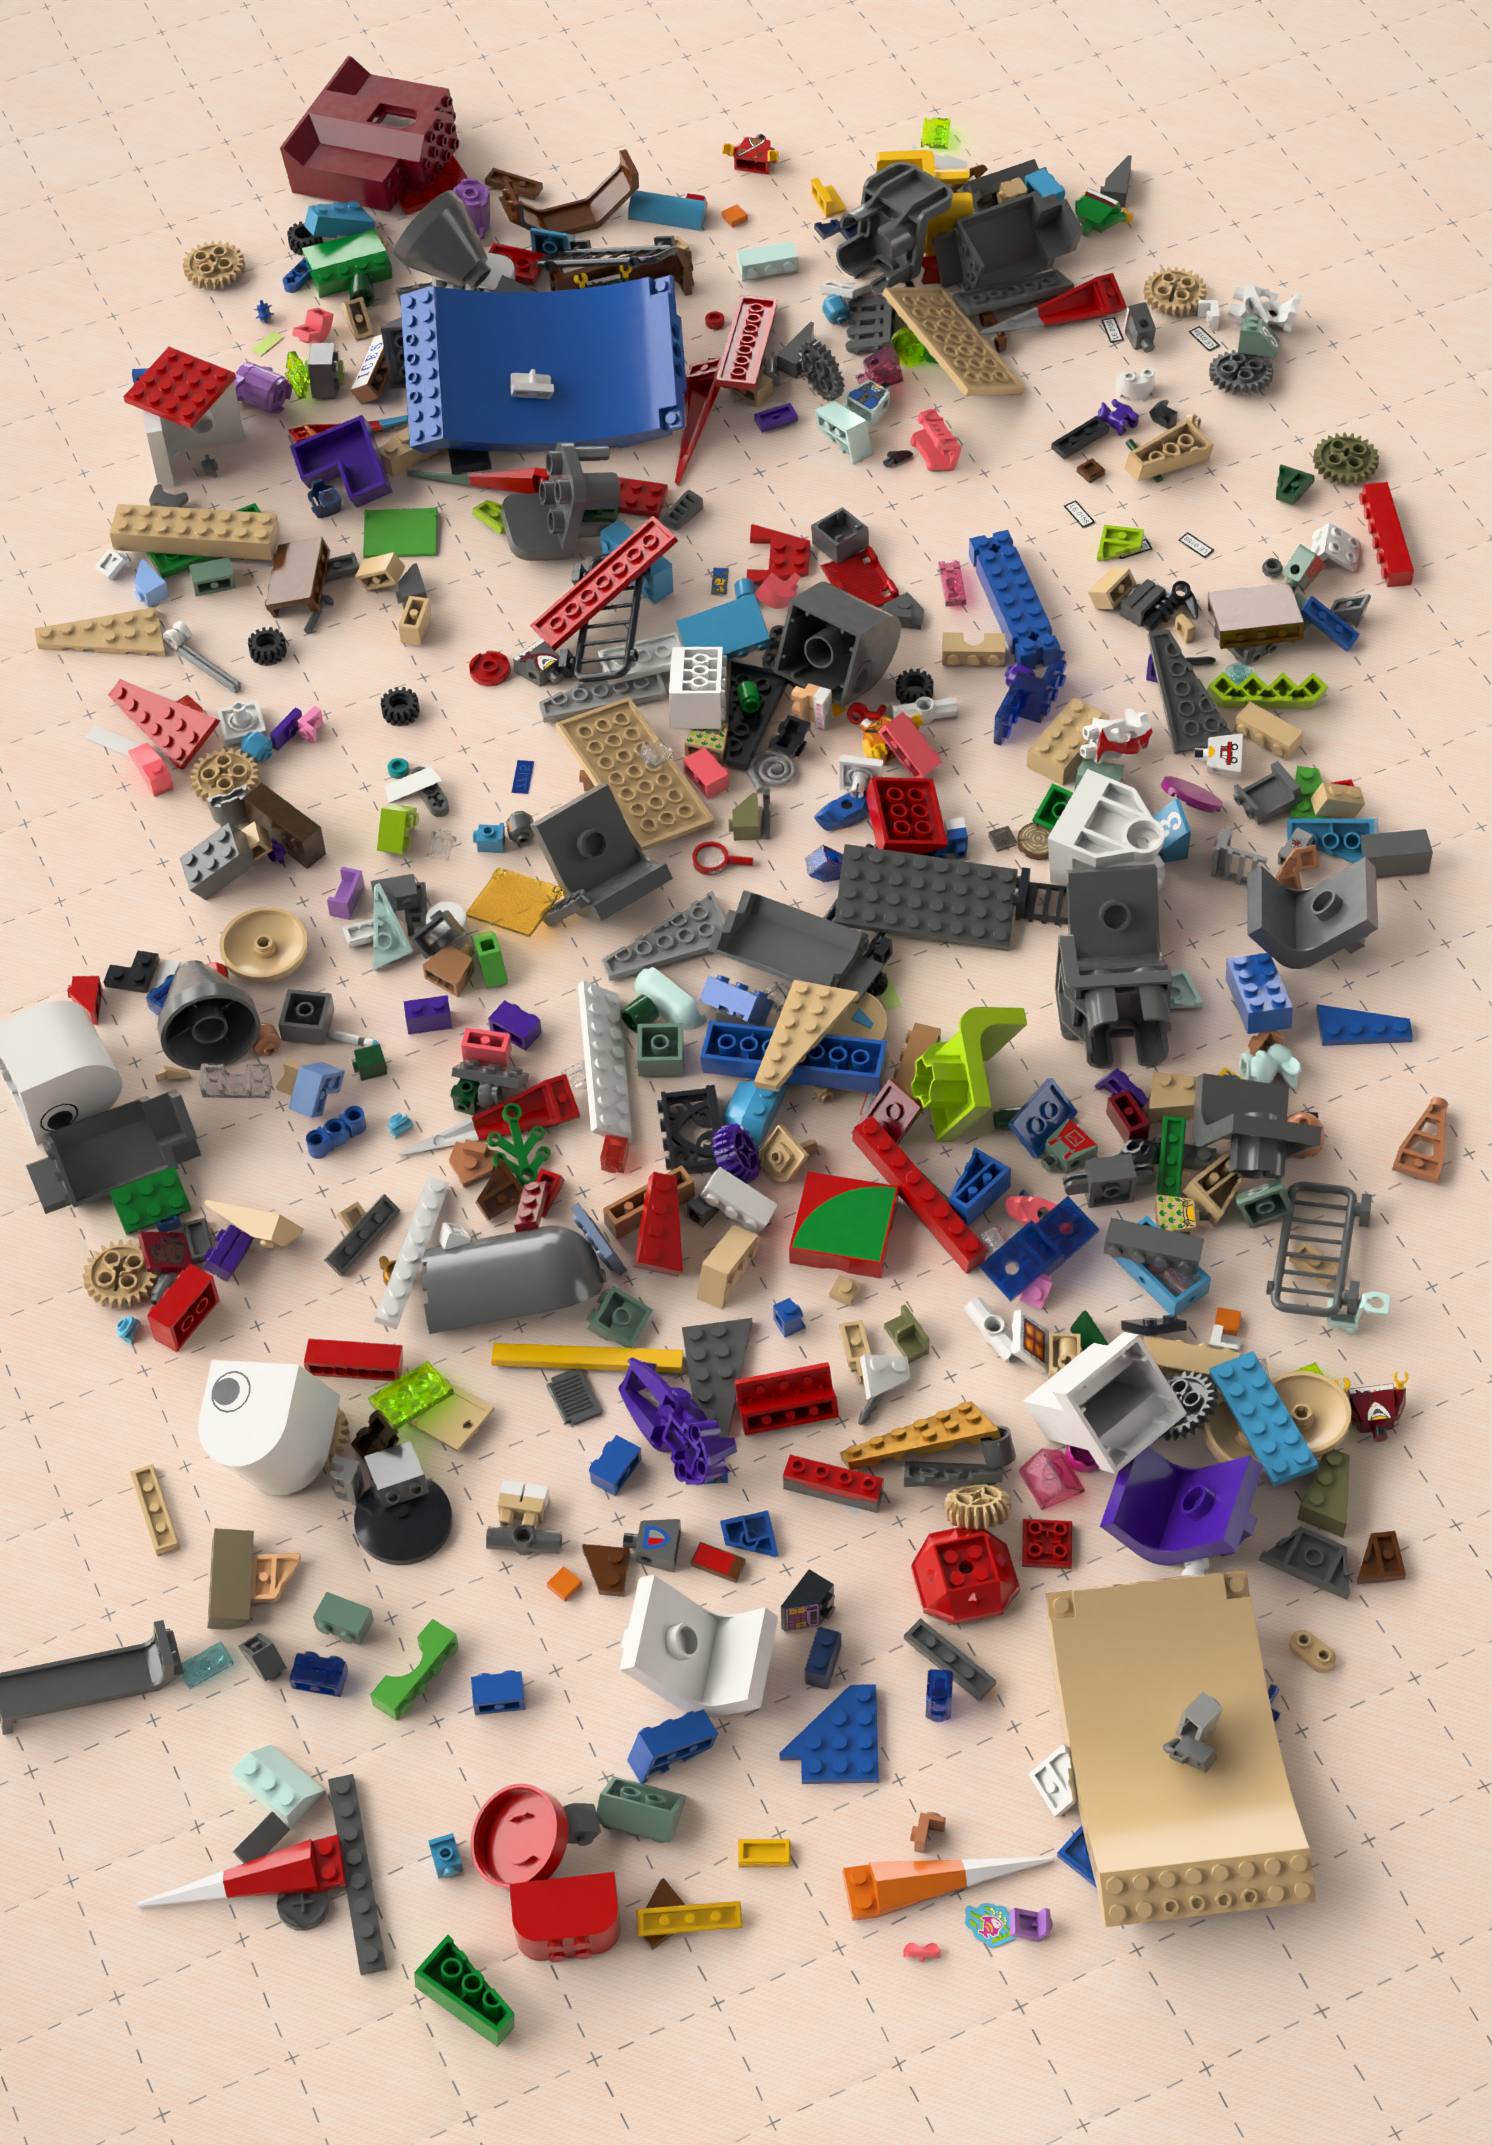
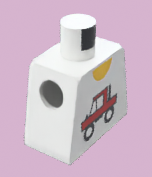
M1243 734L1208 738V749L1195 748L1194 761L1207 762V773L1241 779Z

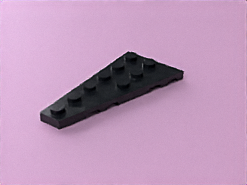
M731 661L727 766L743 770L748 769L789 683L788 679L774 673L772 669ZM745 681L756 683L761 698L760 708L753 713L744 711L739 702L737 687Z

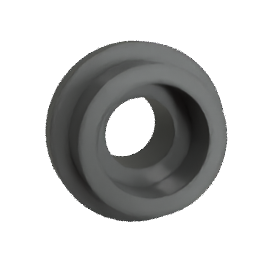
M1269 558L1262 565V572L1268 577H1277L1283 570L1281 562L1276 558Z

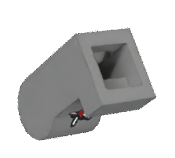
M1297 828L1290 840L1279 850L1278 864L1282 866L1293 849L1310 846L1314 835Z

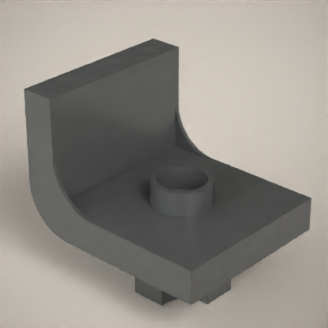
M601 783L530 824L564 898L581 889H584L591 896L587 906L576 912L581 917L603 921L673 879L666 863L648 859L639 849L608 784Z
M1366 857L1307 889H1292L1284 886L1262 865L1247 873V935L1282 966L1291 969L1308 968L1343 948L1352 954L1365 946L1366 938L1370 933L1378 930L1376 867Z
M1155 864L1066 870L1068 935L1074 934L1080 976L1088 975L1092 971L1101 969L1108 970L1111 973H1128L1141 967H1153L1157 971L1168 970V965L1162 956L1160 947L1158 879Z
M1206 1073L1196 1077L1193 1119L1194 1142L1198 1147H1206L1222 1139L1231 1140L1229 1172L1237 1173L1238 1177L1249 1179H1278L1283 1177L1286 1159L1321 1145L1322 1127L1287 1122L1289 1086Z

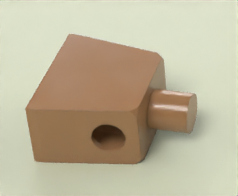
M465 944L460 950L451 945L444 947L422 965L424 978L454 996L459 997L474 974L475 968L472 956L475 954V950L468 944Z

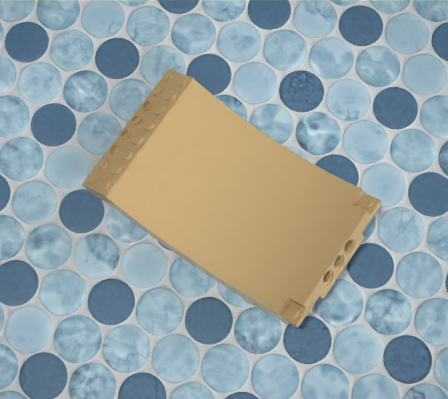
M1247 1570L1186 1575L1045 1593L1055 1689L1059 1697L1066 1744L1070 1747L1078 1799L1077 1804L1097 1886L1102 1924L1105 1927L1316 1902L1310 1848L1291 1794L1274 1725L1261 1658L1253 1600L1249 1594ZM1202 1692L1214 1697L1223 1708L1216 1730L1203 1742L1215 1748L1217 1760L1206 1773L1171 1759L1169 1754L1163 1750L1165 1743L1175 1738L1181 1740L1176 1735L1182 1713Z

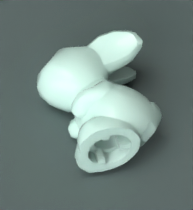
M1273 1044L1269 1047L1267 1053L1258 1050L1254 1057L1248 1052L1241 1054L1239 1071L1242 1079L1271 1083L1276 1073H1280L1291 1088L1297 1087V1076L1301 1073V1063L1294 1058L1293 1052L1284 1045Z

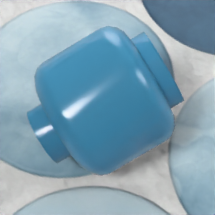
M833 294L824 300L822 311L830 323L842 324L848 319L850 307L844 297Z
M249 732L241 742L242 753L247 752L249 758H254L255 763H259L262 760L266 762L273 754V751H271L272 741L261 732Z

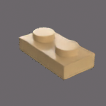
M1305 1241L1294 1251L1295 1253L1325 1256ZM1289 1257V1261L1304 1272L1337 1275L1338 1265L1334 1262ZM1312 1277L1326 1288L1333 1281L1331 1279Z

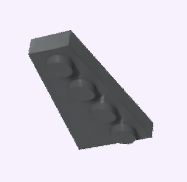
M905 1461L904 1487L982 1483L995 1485L1002 1483L1003 1469L1002 1467H990L987 1464Z

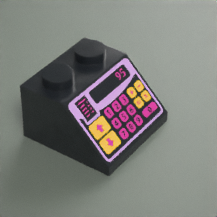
M809 1569L781 1605V1629L790 1631L821 1625L825 1618L828 1620L835 1611L834 1584Z

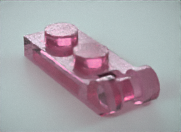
M952 560L949 563L938 561L945 606L966 605V595L959 560Z

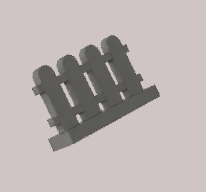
M882 294L877 295L875 298L863 299L862 297H857V299L851 300L848 303L850 311L856 313L848 315V323L855 326L849 327L846 332L848 338L854 340H850L845 344L847 352H854V355H857L859 352L874 350L875 353L885 347L884 353L885 357H887L886 345L890 344L888 347H891L890 351H892L893 356L895 309L887 302L885 297H882Z

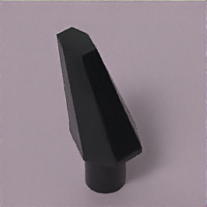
M909 450L889 451L883 464L889 467L891 464H897L912 457L914 454Z

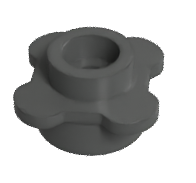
M207 454L205 455L206 459L201 461L202 467L207 476L213 474L214 477H217L216 470H218V465L215 459H210Z

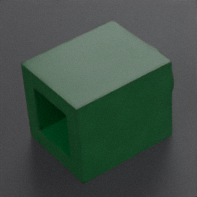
M380 1044L354 1050L355 1059L351 1060L354 1073L359 1072L361 1081L387 1074L386 1063Z

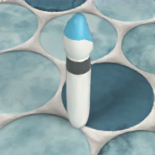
M330 1031L328 1033L332 1039L365 1047L379 1044L378 1041L372 1038H363L339 1031Z

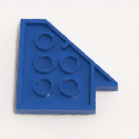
M876 1684L850 1685L779 1753L780 1761L801 1760L802 1784L879 1783Z

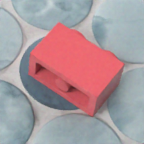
M705 747L683 759L684 773L707 799L729 788L730 774L726 767H722L713 753L710 754Z
M466 1027L461 1043L463 1061H466V1059H476L480 1061V1064L497 1063L501 1067H507L512 1051L510 1034Z

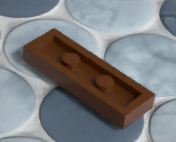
M492 168L484 179L485 185L500 190L505 189L504 181L511 179L513 189L517 190L518 195L535 200L543 190L542 182L496 168Z

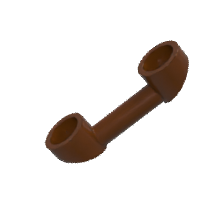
M984 164L970 168V178L973 175L976 179L981 177L988 168ZM952 184L950 188L953 193H959L957 190L964 184Z
M992 312L979 314V320L983 328L998 324L997 318ZM1005 332L996 333L998 337L994 338V345L997 352L1001 353L1007 349V334Z

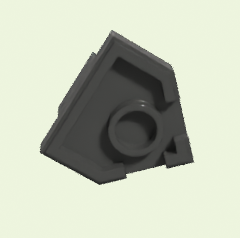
M908 592L883 605L882 610L899 618L901 627L921 630L924 609Z

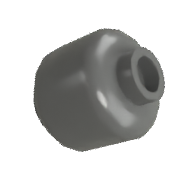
M516 811L510 815L506 821L510 840L519 844H526L535 836L530 827V824L534 822L532 815L525 811Z

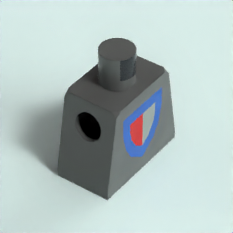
M680 1519L643 1520L640 1522L638 1534L624 1533L623 1547L636 1549V1562L639 1564L675 1573L681 1536Z

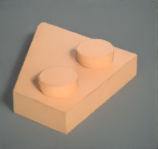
M300 1553L253 1555L251 1604L277 1602L301 1561Z

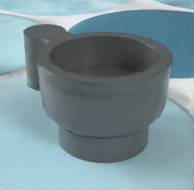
M481 1082L478 1088V1099L481 1107H492L501 1103L503 1100L502 1087Z

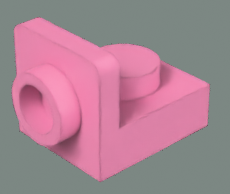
M314 706L297 720L300 736L305 740L308 739L313 744L317 742L316 730L323 724L322 711L317 706Z

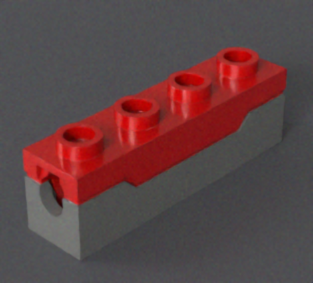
M790 1454L783 1473V1489L877 1513L884 1493V1478Z

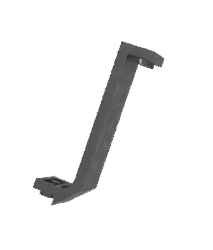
M164 1620L155 1621L152 1638L141 1644L1 1672L0 1725L2 1734L13 1733L12 1723H17V1720L159 1691L184 1674L173 1630L165 1628Z

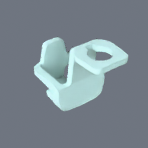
M1375 1291L1362 1294L1358 1300L1356 1315L1336 1314L1332 1317H1326V1321L1329 1326L1344 1328L1347 1333L1357 1335L1358 1321L1363 1310L1370 1314L1387 1315L1390 1295ZM1329 1298L1327 1308L1333 1305L1334 1298ZM1379 1298L1384 1302V1306L1382 1308H1374L1367 1301Z

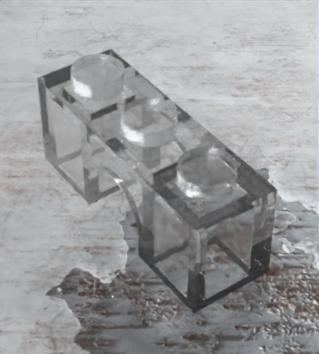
M201 1064L199 1086L203 1098L270 1099L272 1076L269 1065L246 1064V1070L243 1074L229 1073L226 1071L224 1064Z

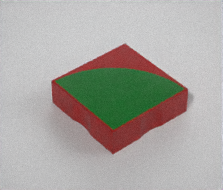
M808 1171L789 1247V1263L820 1269H838L850 1274L881 1279L888 1251V1237L893 1229L899 1202V1186Z

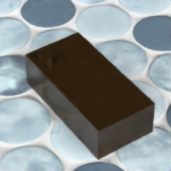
M263 783L259 784L243 797L248 824L250 825L255 821L268 830L270 841L275 839L278 844H282L286 853L306 869L326 855L321 826Z

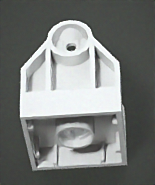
M1087 769L1048 837L1050 882L1067 886L1066 870L1155 864L1157 867L1158 891L1163 887L1165 867L1158 853L1165 842L1164 828L1160 822L1153 819L1135 788Z

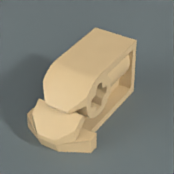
M1049 1333L1048 1380L1081 1354L1080 1334Z

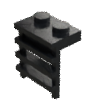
M448 448L452 475L492 469L488 451Z
M1022 867L1021 876L1017 875L1015 882L1018 893L1013 894L1012 905L1016 906L1015 920L1020 921V918L1028 919V922L1039 920L1042 924H1046V921L1055 922L1054 925L1058 926L1059 923L1068 924V918L1060 917L1064 892H1067V886L1030 882L1031 868ZM1038 889L1046 890L1042 915L1034 914ZM1051 891H1059L1056 916L1047 915Z

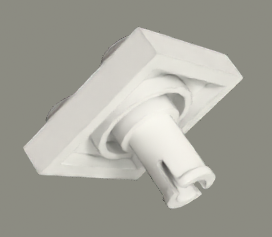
M258 700L246 703L236 701L232 706L217 709L226 745L242 742L249 732L254 733L258 731L267 736Z
M852 755L840 756L839 788L851 790L850 795L856 798L857 791L859 792L858 798L864 796V789L868 788L871 777H883V760Z

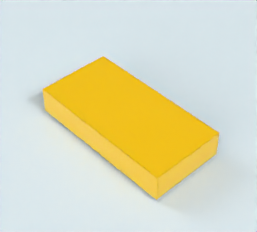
M738 1839V1867H790V1839Z

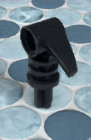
M1185 581L1174 583L1171 595H1166L1164 600L1159 602V605H1155L1152 608L1154 613L1143 625L1147 631L1153 632L1162 621L1168 622L1171 619L1170 615H1173L1175 610H1178L1183 605L1188 608L1194 620L1198 619V604L1190 585ZM1182 591L1185 593V595L1180 596L1176 594V592Z

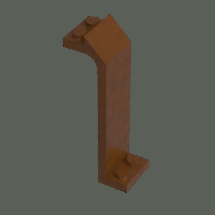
M677 247V255L673 257H668L657 263L642 264L637 268H632V271L628 274V281L646 277L655 280L672 275L684 295H692V286H694L692 271L694 269L691 251ZM638 254L636 256L641 257L645 254ZM623 265L624 271L628 270V265ZM619 266L584 267L566 273L563 272L562 268H555L554 271L549 272L551 291L581 289L579 284L574 282L575 275H578L580 282L582 281L581 273L587 274L588 281L620 274L621 279L608 281L601 284L602 286L623 282V273L619 270ZM585 283V288L592 287V285L588 286L587 283Z

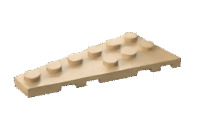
M157 607L34 628L38 649L63 651L65 648H73L78 652H84V649L94 650L95 653L126 655L129 652H136L140 656H148V653L158 654V657H166Z
M794 980L755 1077L754 1087L777 1092L792 1075V1070L798 1063H802L806 1059V1054L811 1049L814 1050L834 1027L835 1021L847 1012L849 1005L858 1000L859 992Z

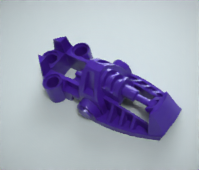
M633 1357L629 1358L627 1362L630 1365L626 1377L619 1385L618 1390L634 1422L653 1448L660 1452L672 1451L671 1460L675 1464L674 1473L679 1482L702 1485L730 1471L726 1466L725 1458L737 1452L734 1437L720 1438V1427L717 1421L707 1419L705 1413L698 1407L687 1390L677 1387L671 1388L655 1372L656 1363ZM648 1389L660 1403L659 1407L654 1406L638 1392Z

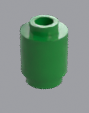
M751 681L741 683L737 687L741 708L748 713L756 712L761 704L756 683Z

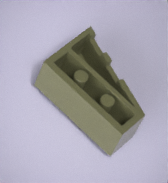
M1335 1449L1322 1455L1318 1469L1315 1471L1300 1504L1297 1517L1300 1521L1342 1538L1344 1537L1347 1525L1350 1455Z

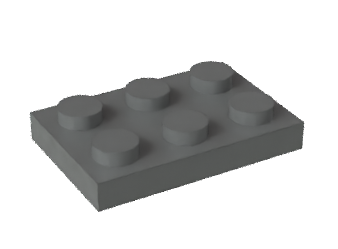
M466 1059V1061L460 1062V1064L452 1068L451 1075L452 1077L515 1089L526 1084L529 1078V1073L523 1072L521 1068L509 1067V1069H504L497 1063L483 1065L479 1064L480 1061L476 1059Z

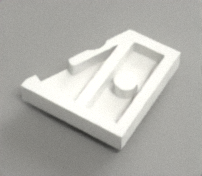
M864 1354L860 1358L867 1401H871L876 1396L908 1382L911 1378L907 1356Z
M1062 1744L1029 1773L1030 1778L1054 1817H1060L1078 1801L1070 1747L1068 1744Z

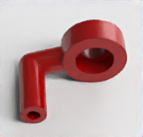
M855 702L848 708L846 716L855 725H860L866 718L877 721L884 716L887 706L881 704L877 711L873 712L869 711L863 703ZM853 713H857L860 717L854 716Z

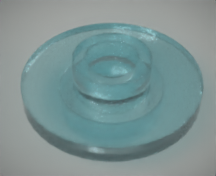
M1234 663L1227 666L1224 673L1237 685H1240L1252 673V670L1245 664Z

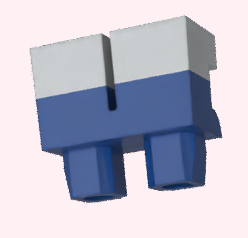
M964 817L945 820L944 829L948 845L945 848L931 851L932 855L947 859V854L954 853L957 859L966 858L968 835Z

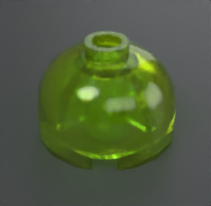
M908 326L900 328L891 337L890 351H892L893 360L897 364L900 363L901 365H906V367H914L925 360L928 350L919 342L917 336Z

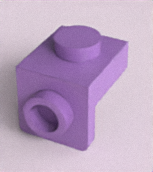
M1013 1908L1010 1911L1011 1937L1039 1942L1051 1933L1053 1922L1050 1909L1044 1908L1039 1912Z

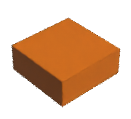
M736 204L723 210L722 218L733 228L747 221L748 214Z
M1217 1308L1215 1324L1223 1326L1222 1334L1237 1336L1241 1311Z
M564 1566L547 1582V1588L565 1602L582 1586V1581Z

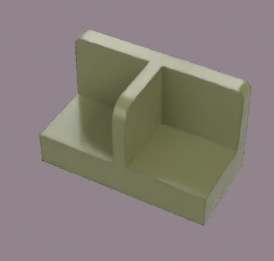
M906 1304L902 1305L901 1315L884 1323V1329L902 1355L907 1356L909 1364L929 1354L930 1339Z

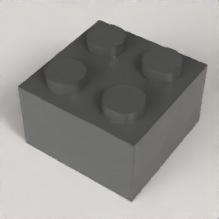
M288 989L278 1024L281 1040L325 1045L335 1010L332 994Z

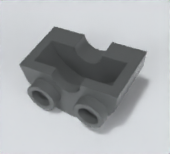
M247 784L232 789V792L227 795L217 794L206 798L212 817L216 823L220 824L221 828L227 823L234 824L240 821H248L243 797L249 793Z

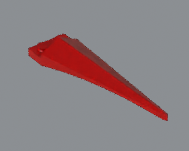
M722 357L690 364L687 371V393H685L684 404L685 428L682 431L680 455L675 477L677 486H679L720 390V387L716 386V378Z

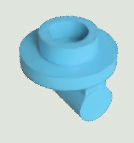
M399 1112L389 1118L390 1123L387 1125L390 1133L395 1138L413 1126V1122L407 1114L402 1115Z
M132 1316L122 1318L116 1327L118 1330L117 1336L123 1338L127 1343H132L141 1322Z

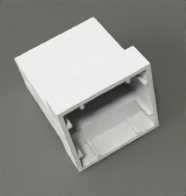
M1123 1332L1107 1346L1093 1343L1023 1400L1047 1440L1089 1450L1101 1470L1114 1474L1187 1414L1140 1336Z

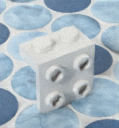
M1330 522L1314 532L1311 551L1316 553L1322 561L1330 558L1351 572L1357 569L1361 542L1357 538Z

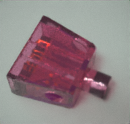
M891 344L863 360L865 371L856 375L859 385L867 380H871L878 385L886 381L890 386L903 382L899 357Z

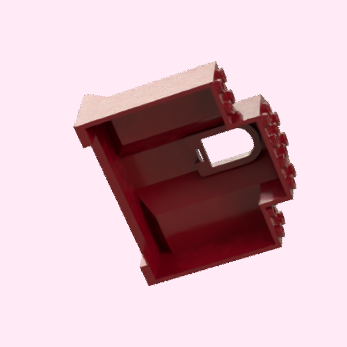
M347 56L280 147L292 193L342 203L357 201L362 207L390 212L407 188L427 192L437 176L442 172L444 166L450 161L451 156L459 148V139L456 133V125L454 124L456 113L454 112L453 99L449 88L373 75L352 56ZM387 115L416 120L413 124L404 128L381 124Z

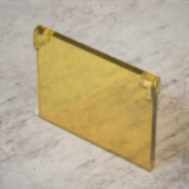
M498 867L467 910L466 917L531 937L554 903L560 899L564 888Z

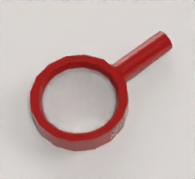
M710 841L699 844L692 853L694 868L704 875H717L723 872L728 864L753 866V857L729 856L726 847L718 842Z

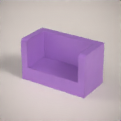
M341 867L342 881L335 897H328L327 904L330 916L350 920L365 887L361 870Z

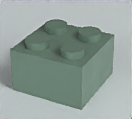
M683 1023L638 1024V1076H683Z

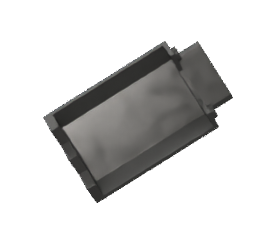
M743 890L737 910L728 911L723 929H714L708 951L792 982L798 980L859 992V998L855 1004L860 1002L885 965L862 956V953L866 951L869 944L867 939L869 934Z

